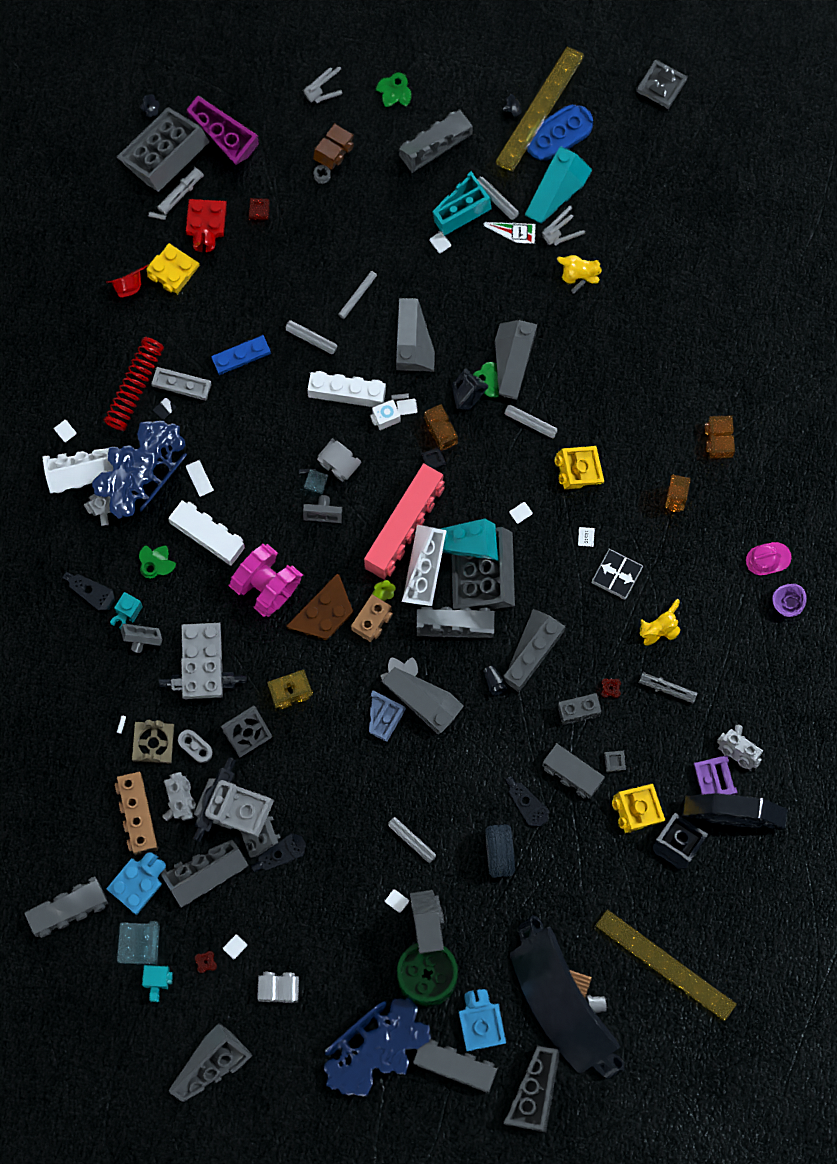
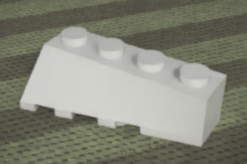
M109 448L94 450L92 454L84 451L77 452L75 456L66 457V454H59L58 458L50 459L49 456H43L44 471L50 493H61L66 489L81 488L84 485L91 484L101 472L113 471V466L108 461Z
M417 525L402 602L432 606L447 530Z

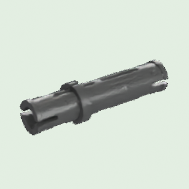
M645 672L642 673L639 684L654 688L656 692L662 691L692 704L698 693L667 682L662 677L657 678Z

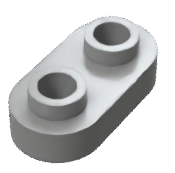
M185 730L180 733L178 737L180 747L197 762L206 763L212 758L211 747L195 732ZM187 738L192 739V742L190 744L185 743V740ZM201 751H206V755L203 757H201L199 753Z

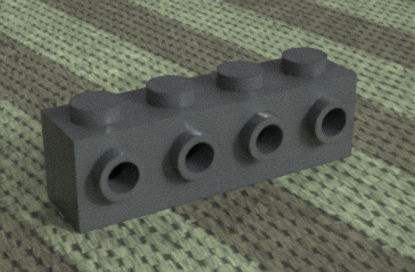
M429 1040L428 1043L418 1049L414 1065L489 1093L497 1071L494 1068L495 1064L485 1060L482 1063L475 1061L476 1057L464 1053V1056L456 1053V1049L446 1046L445 1049L437 1046L438 1042Z

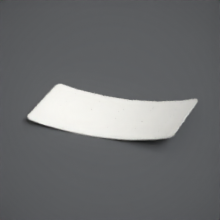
M199 460L186 466L199 496L213 491Z

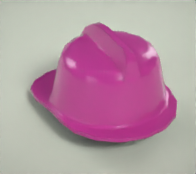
M778 542L760 545L751 549L747 554L746 564L748 569L756 575L779 572L790 565L792 559L791 552L788 547Z

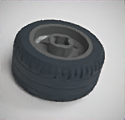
M506 824L488 826L486 828V846L489 874L492 877L512 876L515 873L511 827Z

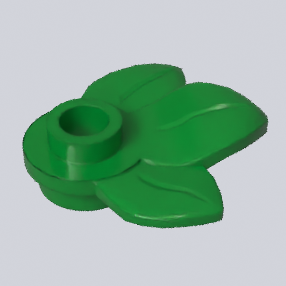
M395 73L390 78H384L378 83L376 90L383 93L385 107H389L397 101L404 106L409 104L411 91L407 87L408 80L404 74ZM396 79L402 80L400 85L395 84Z
M485 363L473 375L483 378L484 382L488 384V389L484 392L486 396L497 398L499 395L497 389V363Z
M144 546L139 554V559L142 563L140 571L145 578L152 579L157 575H167L174 570L176 563L168 560L169 552L167 546L158 547L153 551L148 546ZM148 567L154 568L152 572H147Z

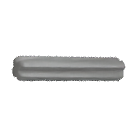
M483 177L477 179L489 195L490 200L511 220H514L518 216V210Z
M289 321L286 325L288 332L330 354H334L337 349L335 343L293 321Z
M508 405L505 410V415L551 438H554L557 433L556 427L512 405Z
M397 818L391 819L388 823L389 827L428 863L435 859L436 854Z

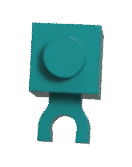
M124 592L114 608L118 615L112 618L110 624L114 626L117 621L126 624L127 620L133 623L143 607L141 601Z
M144 965L143 987L151 988V1002H159L160 989H168V984H172L173 972H170L168 967Z

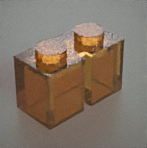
M442 404L424 412V419L440 451L458 444V436L451 422H449Z
M710 416L708 423H705V434H709V441H706V451L710 452V458H732L734 456L732 416Z
M671 475L665 507L675 512L684 510L691 478Z

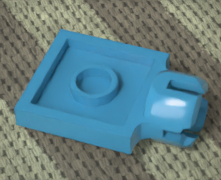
M151 852L146 853L139 862L131 858L107 887L109 892L135 914L141 911L162 885L158 880V876L165 869L166 865L162 860L157 859L158 856Z
M486 989L477 990L478 1002L475 1000L474 991L465 993L466 1009L459 1011L467 1051L506 1043L499 1005L490 1003Z

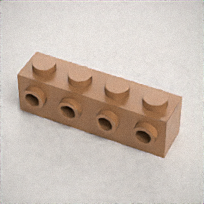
M136 772L117 777L118 783H115L117 795L121 794L122 798L119 806L121 814L125 813L126 817L123 825L125 832H129L130 839L127 840L129 851H133L135 856L157 851L156 838L141 773Z

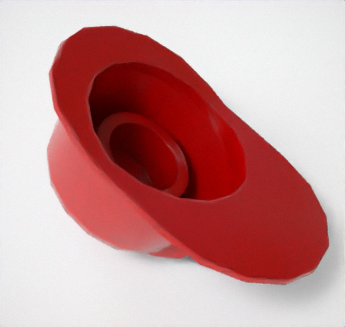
M148 265L120 279L107 283L112 282L118 296L121 298L133 295L141 286L140 271Z

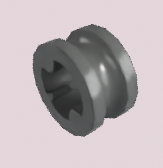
M319 165L315 168L314 178L318 183L322 184L330 180V169L328 167ZM325 171L326 176L319 177L318 172L322 173Z

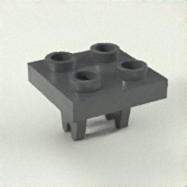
M655 60L639 85L637 92L669 109L685 84L687 76Z
M267 816L259 837L240 831L250 858L257 857L278 844L277 839H280V835H275L270 822L274 820L272 816Z

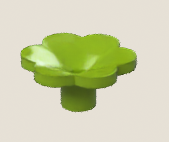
M385 580L374 586L375 590L372 594L382 601H386V599L393 598L396 587L388 580Z

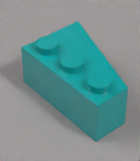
M470 171L467 178L456 186L454 192L450 196L448 195L433 210L435 224L445 236L491 210V200L472 171Z
M481 519L441 528L442 530H447L443 553L498 561L494 523Z

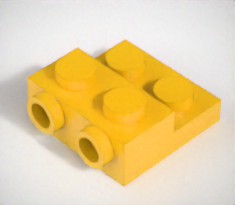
M169 243L162 253L154 258L146 270L148 277L153 282L158 281L163 284V287L168 292L172 293L173 291L178 294L197 270L199 263Z
M596 446L563 448L556 454L555 465L560 468L559 483L563 484L564 489L582 488L585 485H598L604 482Z
M653 784L621 791L613 796L612 806L614 810H618L620 816L618 823L620 828L625 830V833L665 821Z

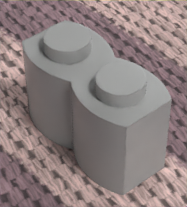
M263 972V976H259L258 1001L298 1003L299 977H295V973H283V976H275L273 972Z

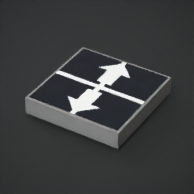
M609 549L592 583L626 600L643 565Z

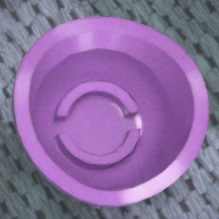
M797 584L783 585L773 594L774 607L784 616H796L803 611L806 605V593Z

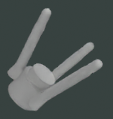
M341 67L333 71L329 68L303 90L310 102L315 100L316 103H319L322 100L342 94V91L320 96L323 93L320 86L339 72Z
M571 206L564 210L542 232L544 239L549 245L554 243L556 246L560 242L585 233V231H580L559 238L561 236L559 229L571 220L573 215L568 216L557 226L555 225L572 209Z

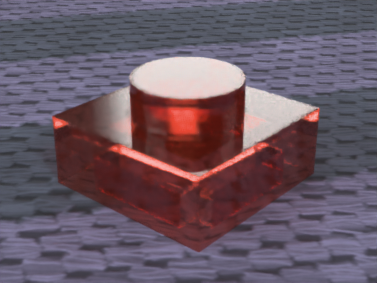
M251 198L249 218L268 219L269 199Z

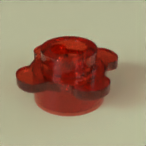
M603 679L602 696L605 698L608 696L618 698L621 694L619 691L620 680Z
M212 951L195 956L200 973L216 969L217 964L214 962V953Z

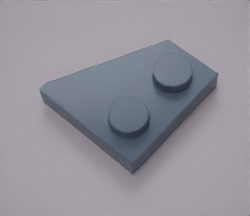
M372 691L369 732L387 742L406 708Z

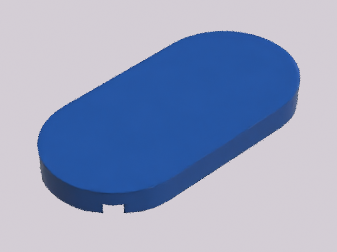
M575 105L564 107L529 131L526 139L528 152L538 160L553 159L560 146L569 149L591 133L593 117L585 107Z

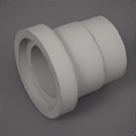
M585 996V999L595 1013L606 1011L605 997Z

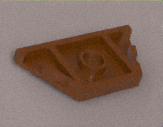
M336 574L287 625L289 630H296L306 635H313L320 639L328 640L353 614L339 574Z

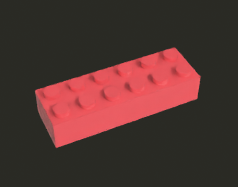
M423 463L364 558L366 570L384 580L387 575H392L396 568L394 566L397 559L399 561L405 554V546L412 543L417 525H423L426 512L430 513L435 505L433 503L436 496L440 497L444 491L443 485L445 482H443V474Z

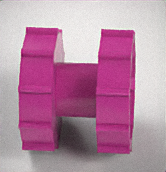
M262 544L251 552L231 577L232 579L229 587L238 595H245L254 587L259 590L261 594L256 599L257 601L253 608L264 617L266 615L269 617L277 609H280L286 600L291 597L303 576L295 567L288 565L279 573L273 571L271 566L275 563L278 553L268 544L266 546Z

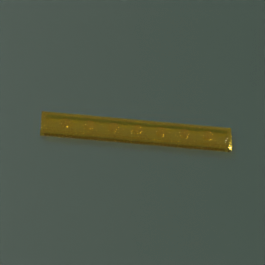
M569 47L566 48L496 160L497 165L511 171L515 169L583 59V53Z
M609 910L605 912L597 923L596 927L722 1020L725 1021L737 1005Z

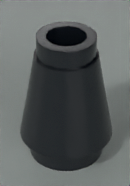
M489 666L483 670L490 693L497 696L507 690V683L494 666Z

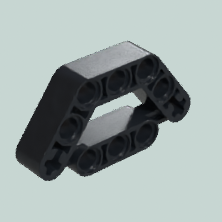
M710 793L685 796L682 816L690 819L705 818L706 822L748 828H762L763 825L771 829L785 830L788 809L765 799Z

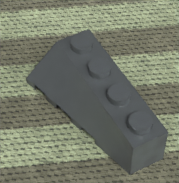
M461 110L451 112L445 120L434 123L428 131H422L414 140L403 143L399 149V156L413 173L470 136L473 132V126Z
M421 607V609H417V636L494 638V611H490L489 608H480L479 611H475L466 607L460 608V610H452L450 607H442L440 610H433L432 607Z
M533 609L508 671L504 675L505 682L520 692L564 633L565 626L550 615Z
M230 840L210 849L206 855L198 854L193 857L192 861L186 864L182 862L175 864L174 869L170 871L164 869L160 874L180 907H183L200 895L207 893L216 885L225 882L229 877L241 872L248 864L233 840Z
M96 877L90 878V883L87 885L79 884L73 887L74 889L70 894L62 893L53 899V903L46 901L25 912L33 934L36 937H45L51 934V930L57 927L58 929L67 927L69 922L74 919L79 921L86 918L87 913L91 911L99 912L105 909V905L109 903Z

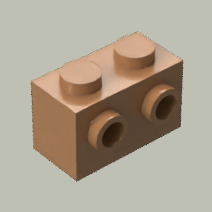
M372 594L351 625L352 631L372 642L374 638L377 639L381 634L383 623H388L392 617V607Z

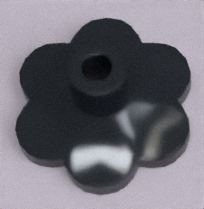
M152 94L144 96L141 109L146 112L148 117L157 116L159 102L155 100V96Z
M513 94L506 97L507 105L503 107L506 113L511 112L514 117H517L521 114L520 102Z

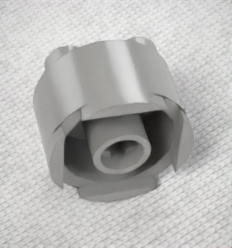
M333 438L320 452L317 459L328 471L332 469L331 471L342 482L345 479L347 480L362 463L357 457L356 459L353 457V453Z

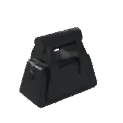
M464 369L452 383L456 408L470 410L488 389V384L479 377L470 374L468 369Z

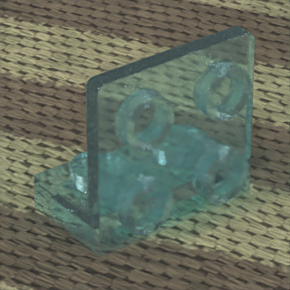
M120 923L118 963L157 965L159 923Z

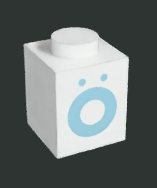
M394 400L372 408V415L370 417L374 426L378 425L379 430L401 422Z

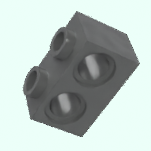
M597 693L562 701L558 704L562 725L600 717L601 715Z

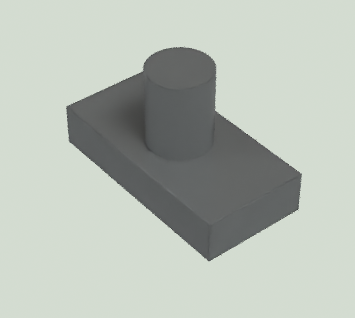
M321 495L319 496L318 505L304 504L303 519L306 521L342 523V507L329 506L330 497Z
M122 623L120 631L123 640L133 642L131 645L132 651L136 653L142 652L144 644L161 645L163 639L159 628Z

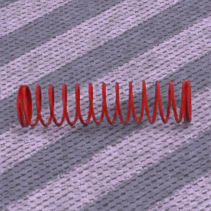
M142 338V346H139V352L135 353L136 359H133V365L128 367L130 372H126L127 378L122 380L124 385H120L121 391L116 392L118 398H114L113 402L115 404L110 405L112 411H108V416L104 417V422L115 429L124 431L127 424L112 418L109 412H113L126 420L131 419L123 413L114 411L112 406H118L120 409L131 414L134 413L131 409L118 405L115 399H119L132 407H137L135 403L120 398L118 393H124L126 396L137 401L140 400L137 396L124 392L121 387L125 386L138 394H143L141 390L126 385L124 380H130L142 388L146 387L143 383L130 379L127 374L131 373L141 380L149 381L147 377L132 372L130 367H136L141 372L152 375L149 370L136 366L133 361L137 360L149 368H155L153 364L138 359L136 355L142 354L147 359L158 362L155 357L142 353L139 348H145L158 356L161 355L160 352L164 349L162 344L151 338ZM146 341L151 342L160 348L154 347L148 344ZM110 421L115 422V423L119 424L120 426H117V425L111 423Z

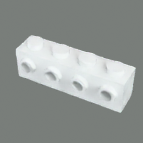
M321 371L311 372L308 385V397L369 407L383 404L386 392V385L379 380L364 381L360 377H353L351 379L345 378L341 374L327 375Z
M181 501L168 518L171 525L230 566H232L245 548L241 537L228 533V529L220 523L218 525L215 524L208 514L204 512L201 514L197 511V507L190 502L185 503Z

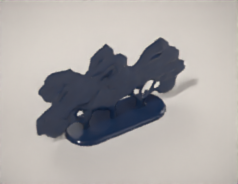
M149 421L141 422L137 433L140 448L135 450L132 446H123L122 449L109 447L108 461L113 466V471L101 472L92 481V487L96 496L110 497L109 511L117 518L133 516L135 501L139 498L145 500L139 509L141 512L186 457L187 454L185 453L177 462L173 463L171 460L172 452L180 451L185 447V440L179 434L180 426L175 424L168 425L164 421H155L153 423ZM163 447L166 449L168 453L165 455L167 459H165L161 454V449ZM158 464H166L169 468V472L162 480L153 474V469ZM154 481L158 485L148 496L145 494L143 485ZM132 491H136L138 494L133 495Z
M410 998L406 1000L394 999L391 1003L390 1013L387 1016H381L380 1013L386 1007V1001L374 1007L327 1049L325 1055H332L340 1048H342V1055L340 1059H331L324 1064V1071L328 1075L326 1086H329L331 1089L338 1088L342 1094L366 1096L372 1086V1069L379 1068L382 1073L395 1071L399 1074H405L409 1063L405 1055V1049H419L430 1040L429 1025L414 1022L418 1009L415 1003ZM376 1018L378 1028L365 1032L363 1028ZM388 1019L391 1024L388 1025L385 1020ZM359 1032L364 1037L363 1045L356 1049L350 1048L347 1042ZM352 1051H356L358 1054L353 1055ZM349 1052L351 1064L347 1066L345 1057H348L347 1053ZM340 1061L343 1062L342 1067L339 1066Z

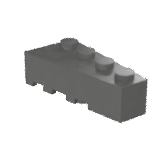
M433 890L410 893L419 952L444 950L440 927L444 920L439 897L434 895Z
M537 1047L519 1092L504 1122L506 1125L546 1132L560 1053L558 1050Z

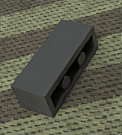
M557 743L542 765L551 776L555 774L561 778L560 782L567 787L571 785L575 788L576 793L582 798L588 797L591 799L605 778Z

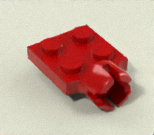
M189 199L186 235L193 236V247L195 250L202 252L203 244H205L206 252H211L215 248V239L217 237H224L226 201Z

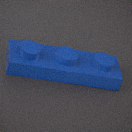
M262 335L211 357L218 374L221 375L271 354V351Z

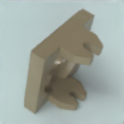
M151 720L135 722L132 761L172 763L174 724H164L158 720L155 722ZM151 729V736L147 739H140L143 732ZM158 729L165 733L168 741L160 740L157 736ZM151 738H156L159 740V745L156 748H150L148 741ZM139 746H147L150 754L142 753ZM160 747H167L163 754H156Z

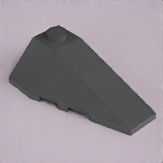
M399 298L397 370L434 371L435 352L418 299Z
M516 320L499 325L495 347L500 396L517 400L536 336L537 324Z
M396 667L381 681L437 734L445 730L464 706L450 692Z
M218 1024L203 1039L169 1089V1092L184 1102L203 1091L205 1086L214 1080L218 1082L221 1080V1076L230 1071L233 1073L238 1070L252 1055L229 1030Z

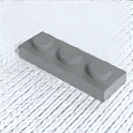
M159 367L156 368L152 381V387L202 400H207L212 384L209 380Z

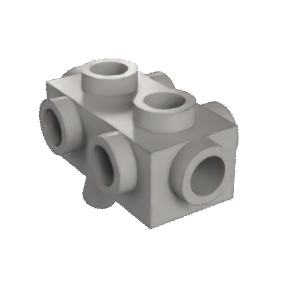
M91 495L89 497L90 501L84 504L89 514L92 513L93 516L100 514L101 526L109 525L107 513H111L109 511L110 497Z
M736 725L734 731L730 729L727 734L723 733L717 743L720 744L718 749L723 752L724 756L731 757L742 768L756 769L762 761L760 756L763 750L748 741L744 736H741L743 727Z
M181 772L170 775L171 779L164 781L170 800L168 802L170 809L163 815V818L166 821H169L173 816L174 818H182V821L194 818L193 814L196 803L191 797V786L188 779H186V776H182Z

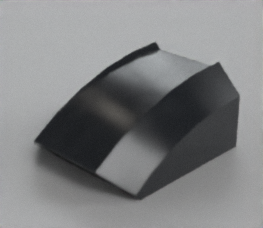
M675 812L652 848L656 855L670 862L676 868L686 869L708 833L696 823Z

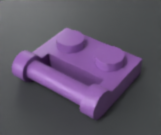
M728 756L694 763L701 794H738L736 787L734 788L728 767ZM715 765H720L726 785L725 790L721 789Z

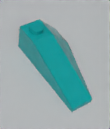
M560 146L525 216L542 224L561 204L570 199L577 190L584 186L592 169L577 154Z

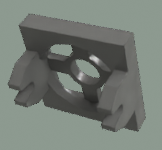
M255 706L250 707L221 726L239 757L272 738L270 731ZM252 718L257 723L251 726L247 725L244 720ZM239 724L241 726L240 733L233 737L234 728ZM251 728L253 730L252 734L249 737H244V730ZM258 729H260V733L258 737L255 739V733ZM244 739L249 740L250 743L239 744L238 742Z

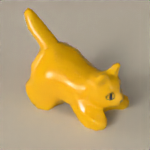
M569 255L565 258L557 257L558 262L564 265L562 278L565 282L572 284L579 278L592 284L599 282L597 275L601 273L602 269L598 260H582L576 255Z
M678 599L674 601L667 612L661 614L655 621L647 623L643 619L641 620L639 634L645 638L644 645L655 643L661 636L672 640L679 635L680 628L677 626L678 620L674 614L679 606L680 601Z

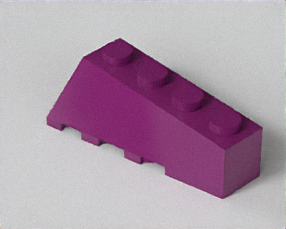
M197 96L187 109L188 118L202 127L235 164L247 159L258 146V135L201 97Z

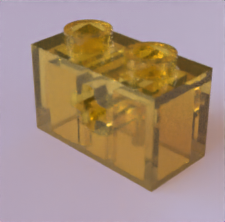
M304 670L267 682L276 708H286L291 705V702L297 700L299 702L306 701L312 695ZM289 687H291L293 690L292 694H290L288 691Z

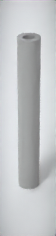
M371 271L338 314L341 318L345 319L376 278V273Z

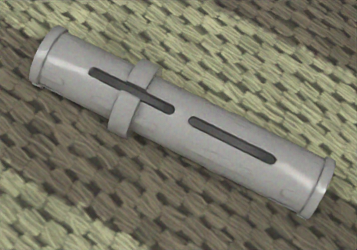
M194 168L185 179L182 178L180 184L157 206L158 210L166 215L188 191L193 189L194 184L203 177L201 171Z

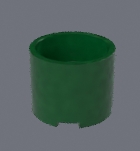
M416 943L409 947L399 960L397 975L400 990L406 998H410L416 1005L433 1007L442 1004L452 995L456 987L457 963L452 953L444 946V950L420 953L419 945ZM425 971L432 973L430 980L422 978Z

